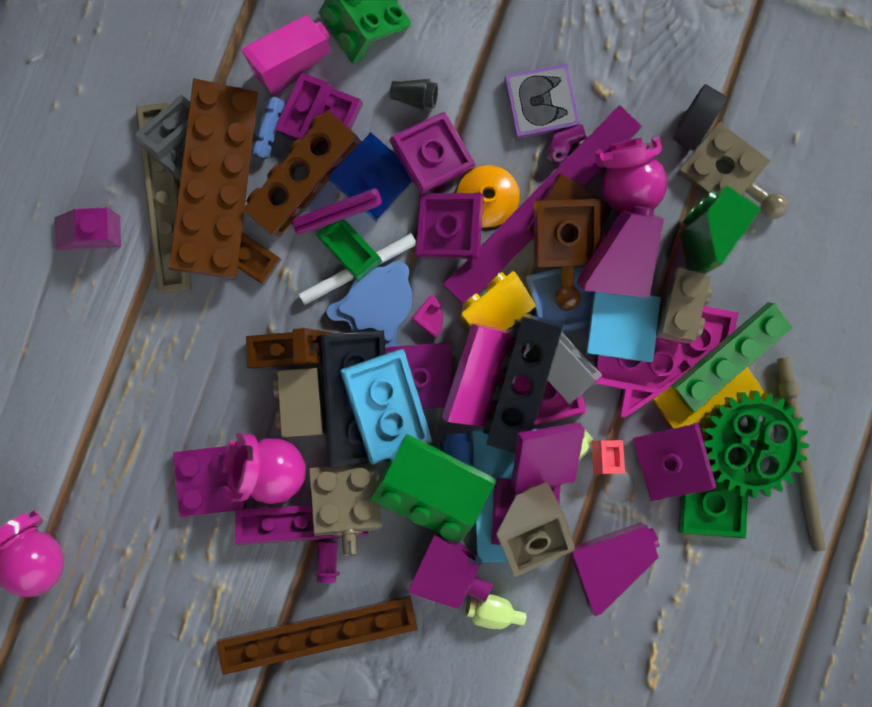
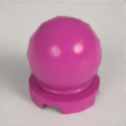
M642 137L610 145L611 151L604 154L603 149L595 151L597 166L607 168L602 179V193L607 204L615 212L621 213L622 210L633 211L634 206L655 209L663 201L667 192V175L663 165L654 158L655 155L662 152L660 137H651L652 143L643 144Z
M236 433L237 441H229L222 464V472L228 473V486L222 487L226 499L243 502L251 495L257 501L274 504L285 502L299 492L305 480L306 465L301 452L292 443L279 438H266L257 442L254 435Z
M33 510L29 516L27 513H24L0 527V586L11 595L34 597L45 593L59 581L64 570V555L60 543L50 534L38 531V527L43 523V519L36 510Z

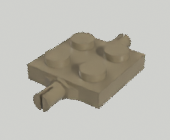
M364 463L332 468L328 466L310 468L315 536L332 534L342 537L343 556L349 557L348 543H350L351 556L357 555L355 535L364 531L381 530L382 528L380 504L370 500L377 483L376 464Z

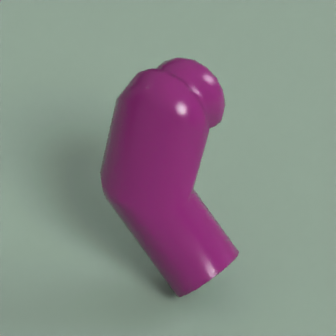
M580 124L554 134L547 150L548 159L552 163L559 164L564 162L571 145L587 138L583 125Z

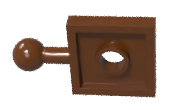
M600 199L534 201V267L561 266V287L555 293V303L561 310H574L581 300L579 291L574 287V266L587 265L600 245ZM568 223L574 229V236L571 241L566 243L561 239L560 230Z

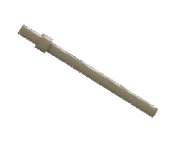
M790 357L777 359L781 380V384L778 385L780 397H784L785 407H795L791 417H801L797 395H800L799 383L794 381ZM801 422L797 428L804 430L803 423ZM805 436L800 437V442L806 443ZM805 448L800 449V454L808 459L807 461H797L796 465L802 470V473H798L812 551L826 550L808 450Z

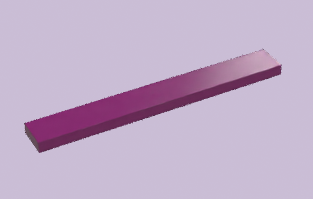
M619 105L480 246V259H467L443 286L462 305L476 293L479 295L488 286V283L534 239V235L526 230L534 216V201H542L557 174L562 173L584 188L603 168L597 166L595 151L603 149V154L610 152L611 144L632 139L642 128V125Z

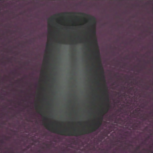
M430 78L392 81L390 99L427 111L428 108L434 109L438 99V83L431 82Z

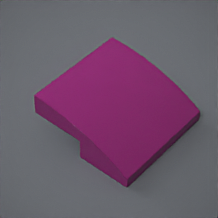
M301 72L275 130L294 141L299 138L302 140L310 130L309 125L318 114L323 115L326 110H329L351 130L363 103L357 97L333 89L330 83ZM322 141L318 143L315 151L325 154L328 150V142Z

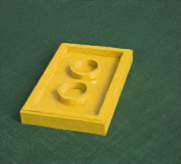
M747 367L696 412L690 411L672 387H669L653 398L652 401L670 429L698 423L701 429V427L710 428L711 423L706 419V415L715 417L718 415L714 408L715 404L727 407L725 397H732L737 402V392H745L749 396L750 390L759 391L761 397L764 391ZM701 431L702 438L707 439L708 434Z

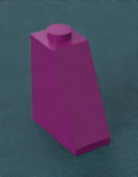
M634 206L633 211L622 210L578 277L577 284L585 291L649 298L664 218L655 215L654 209L649 207Z
M640 522L574 545L575 551L571 552L570 556L589 610L594 616L602 614L659 558L656 548L660 547V543L653 528L649 529L647 525Z

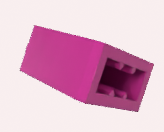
M305 15L246 45L241 51L255 77L271 96L275 97L296 80L301 72L307 71L331 51L328 42L330 34L320 21L314 23L308 15Z

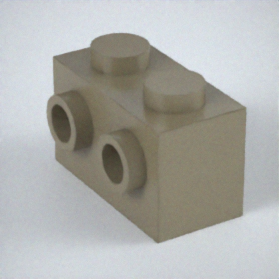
M677 268L668 274L659 311L656 337L688 344L696 341V338L702 335L705 319L701 318L704 305L707 306L711 299L712 286H709L711 276Z
M311 368L277 371L278 379H273V394L275 399L279 398L280 411L275 412L276 430L281 431L282 438L325 434L321 370Z

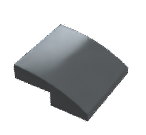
M182 95L134 134L141 145L179 181L190 101Z

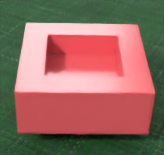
M623 440L591 441L593 474L625 473Z

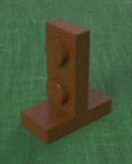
M309 328L292 329V332L246 336L247 368L320 365L318 335L333 333Z

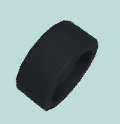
M704 84L673 133L672 140L692 151L695 150L720 113L727 96Z

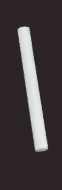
M409 234L377 251L376 253L382 260L380 264L414 247L416 241L413 235ZM344 269L299 295L303 303L307 305L353 280L354 277Z

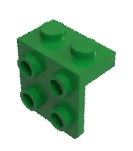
M324 0L318 12L351 63L361 61L373 41L406 31L411 25L409 18L397 0Z

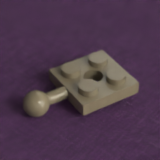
M721 122L718 123L678 171L680 176L706 196L712 190L717 193L725 185H728L741 195L746 192L761 204V211L767 218L778 219L788 209V202L783 195L778 193L768 194V192L753 182L770 160ZM725 160L729 162L732 168L731 173L721 174L718 172L716 161Z

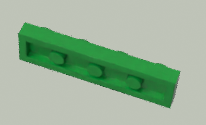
M767 302L674 382L671 387L690 411L696 412L791 330V325L775 303Z

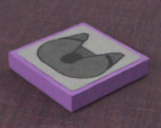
M567 64L505 75L504 80L516 139L564 131L580 125Z

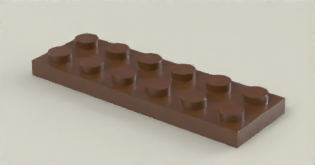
M193 78L169 270L234 280L237 277L244 218L243 209L246 201L258 98L257 91Z

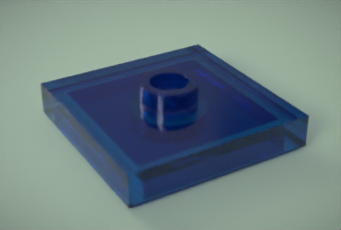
M371 132L328 178V181L348 198L371 189H377L381 196L382 204L364 211L375 222L382 217L413 183L398 156Z

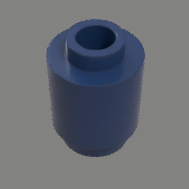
M469 433L443 434V442H440V451L473 467V442L469 441Z

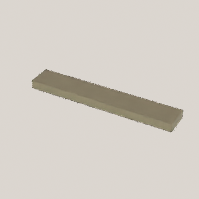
M160 103L136 107L138 130L144 127L169 104ZM140 143L158 293L162 295L191 291L190 273L169 270L179 180L165 169Z

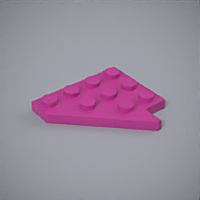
M704 306L701 318L705 319L702 335L699 338L697 337L696 341L688 344L656 337L654 357L651 363L597 355L595 368L602 376L594 384L623 389L618 416L627 417L671 387L674 382L736 330L738 312Z

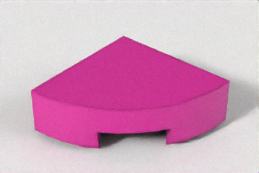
M431 294L411 320L435 339L438 338L442 330L443 313L438 300Z

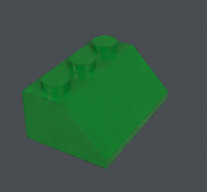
M725 185L717 193L712 190L705 199L702 198L696 206H693L682 220L686 225L681 231L680 237L687 270L707 274L721 266L761 208L728 185Z
M406 434L382 469L370 500L459 544L473 528L495 485L496 479Z

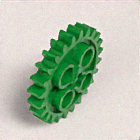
M750 390L749 396L745 392H737V402L732 397H725L727 407L715 404L714 408L718 415L716 417L706 415V419L711 423L710 428L701 427L700 429L708 434V438L703 439V442L708 449L706 452L708 459L711 460L709 463L712 472L717 471L714 474V480L718 483L724 481L723 488L728 491L735 487V494L744 496L747 491L748 496L757 498L760 491L762 495L770 497L771 487L776 491H783L781 481L790 484L794 483L790 475L792 471L802 473V470L796 463L797 461H807L808 459L800 454V449L809 447V444L800 442V437L805 436L808 430L797 428L803 421V418L791 417L795 407H783L785 399L776 397L773 400L772 393L764 392L761 397L759 391ZM744 415L748 423L746 429L740 432L737 422ZM760 416L763 417V420L761 422L759 421ZM773 425H776L778 435L774 440H771L769 430ZM751 440L757 442L756 448L750 446ZM736 447L739 452L738 458L735 462L730 463L728 453L732 448ZM767 456L769 467L766 471L762 472L760 462ZM748 465L749 470L745 472L744 468Z

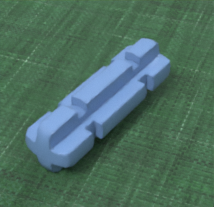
M271 97L267 100L265 106L267 112L262 115L255 136L257 141L253 142L251 154L257 158L267 159L272 149L270 144L274 143L277 134L275 127L280 119L279 116L286 106L285 102L279 98Z

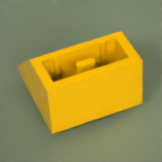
M514 270L507 276L502 272L488 283L487 293L482 297L476 293L462 305L460 322L469 332L472 323L508 331L514 325L516 319L521 320L523 315L532 311L536 305Z

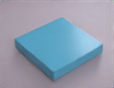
M594 292L586 354L653 362L661 297L650 296L647 298Z

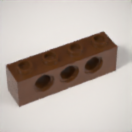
M326 110L323 115L318 114L311 121L309 132L302 140L299 138L290 146L287 158L282 164L278 163L272 167L267 175L268 180L261 189L256 188L246 200L248 204L243 210L275 237L280 238L291 226L292 220L303 212L362 142L353 131L329 110ZM322 141L328 142L327 152L321 156L315 155L316 145ZM300 166H306V177L296 181L294 178L295 170ZM280 190H285L286 199L284 203L276 206L274 195Z

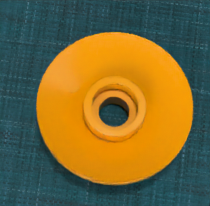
M492 165L476 167L462 178L457 193L483 194V191L486 189L493 190L495 193L493 198L487 199L484 197L482 228L501 226L518 208L520 200L518 185L511 174L500 167Z

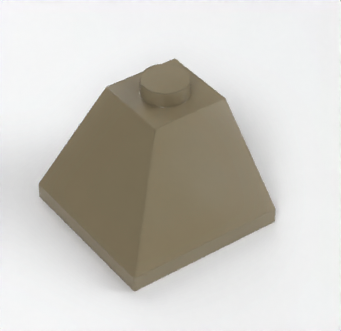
M548 482L516 495L497 532L514 577L575 551L563 510Z

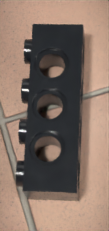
M526 313L523 315L522 321L515 320L510 339L516 340L512 353L506 351L501 371L507 372L503 384L497 383L492 402L497 403L495 415L488 414L483 433L488 435L486 445L515 454L518 433L533 430L564 324ZM528 343L535 344L540 350V356L534 360L527 359L522 353V347ZM525 376L529 379L531 387L526 391H520L514 387L513 378ZM507 408L517 409L521 413V419L517 422L507 420L504 416V410Z

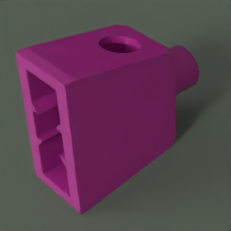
M436 533L408 592L460 609L467 594L485 603L494 584L476 576L483 561L479 556L461 543L458 544Z

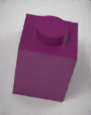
M107 207L73 209L55 217V249L121 247L120 215Z

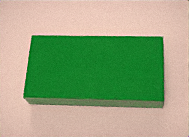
M345 219L326 225L316 234L322 244L357 282L382 262L381 257Z

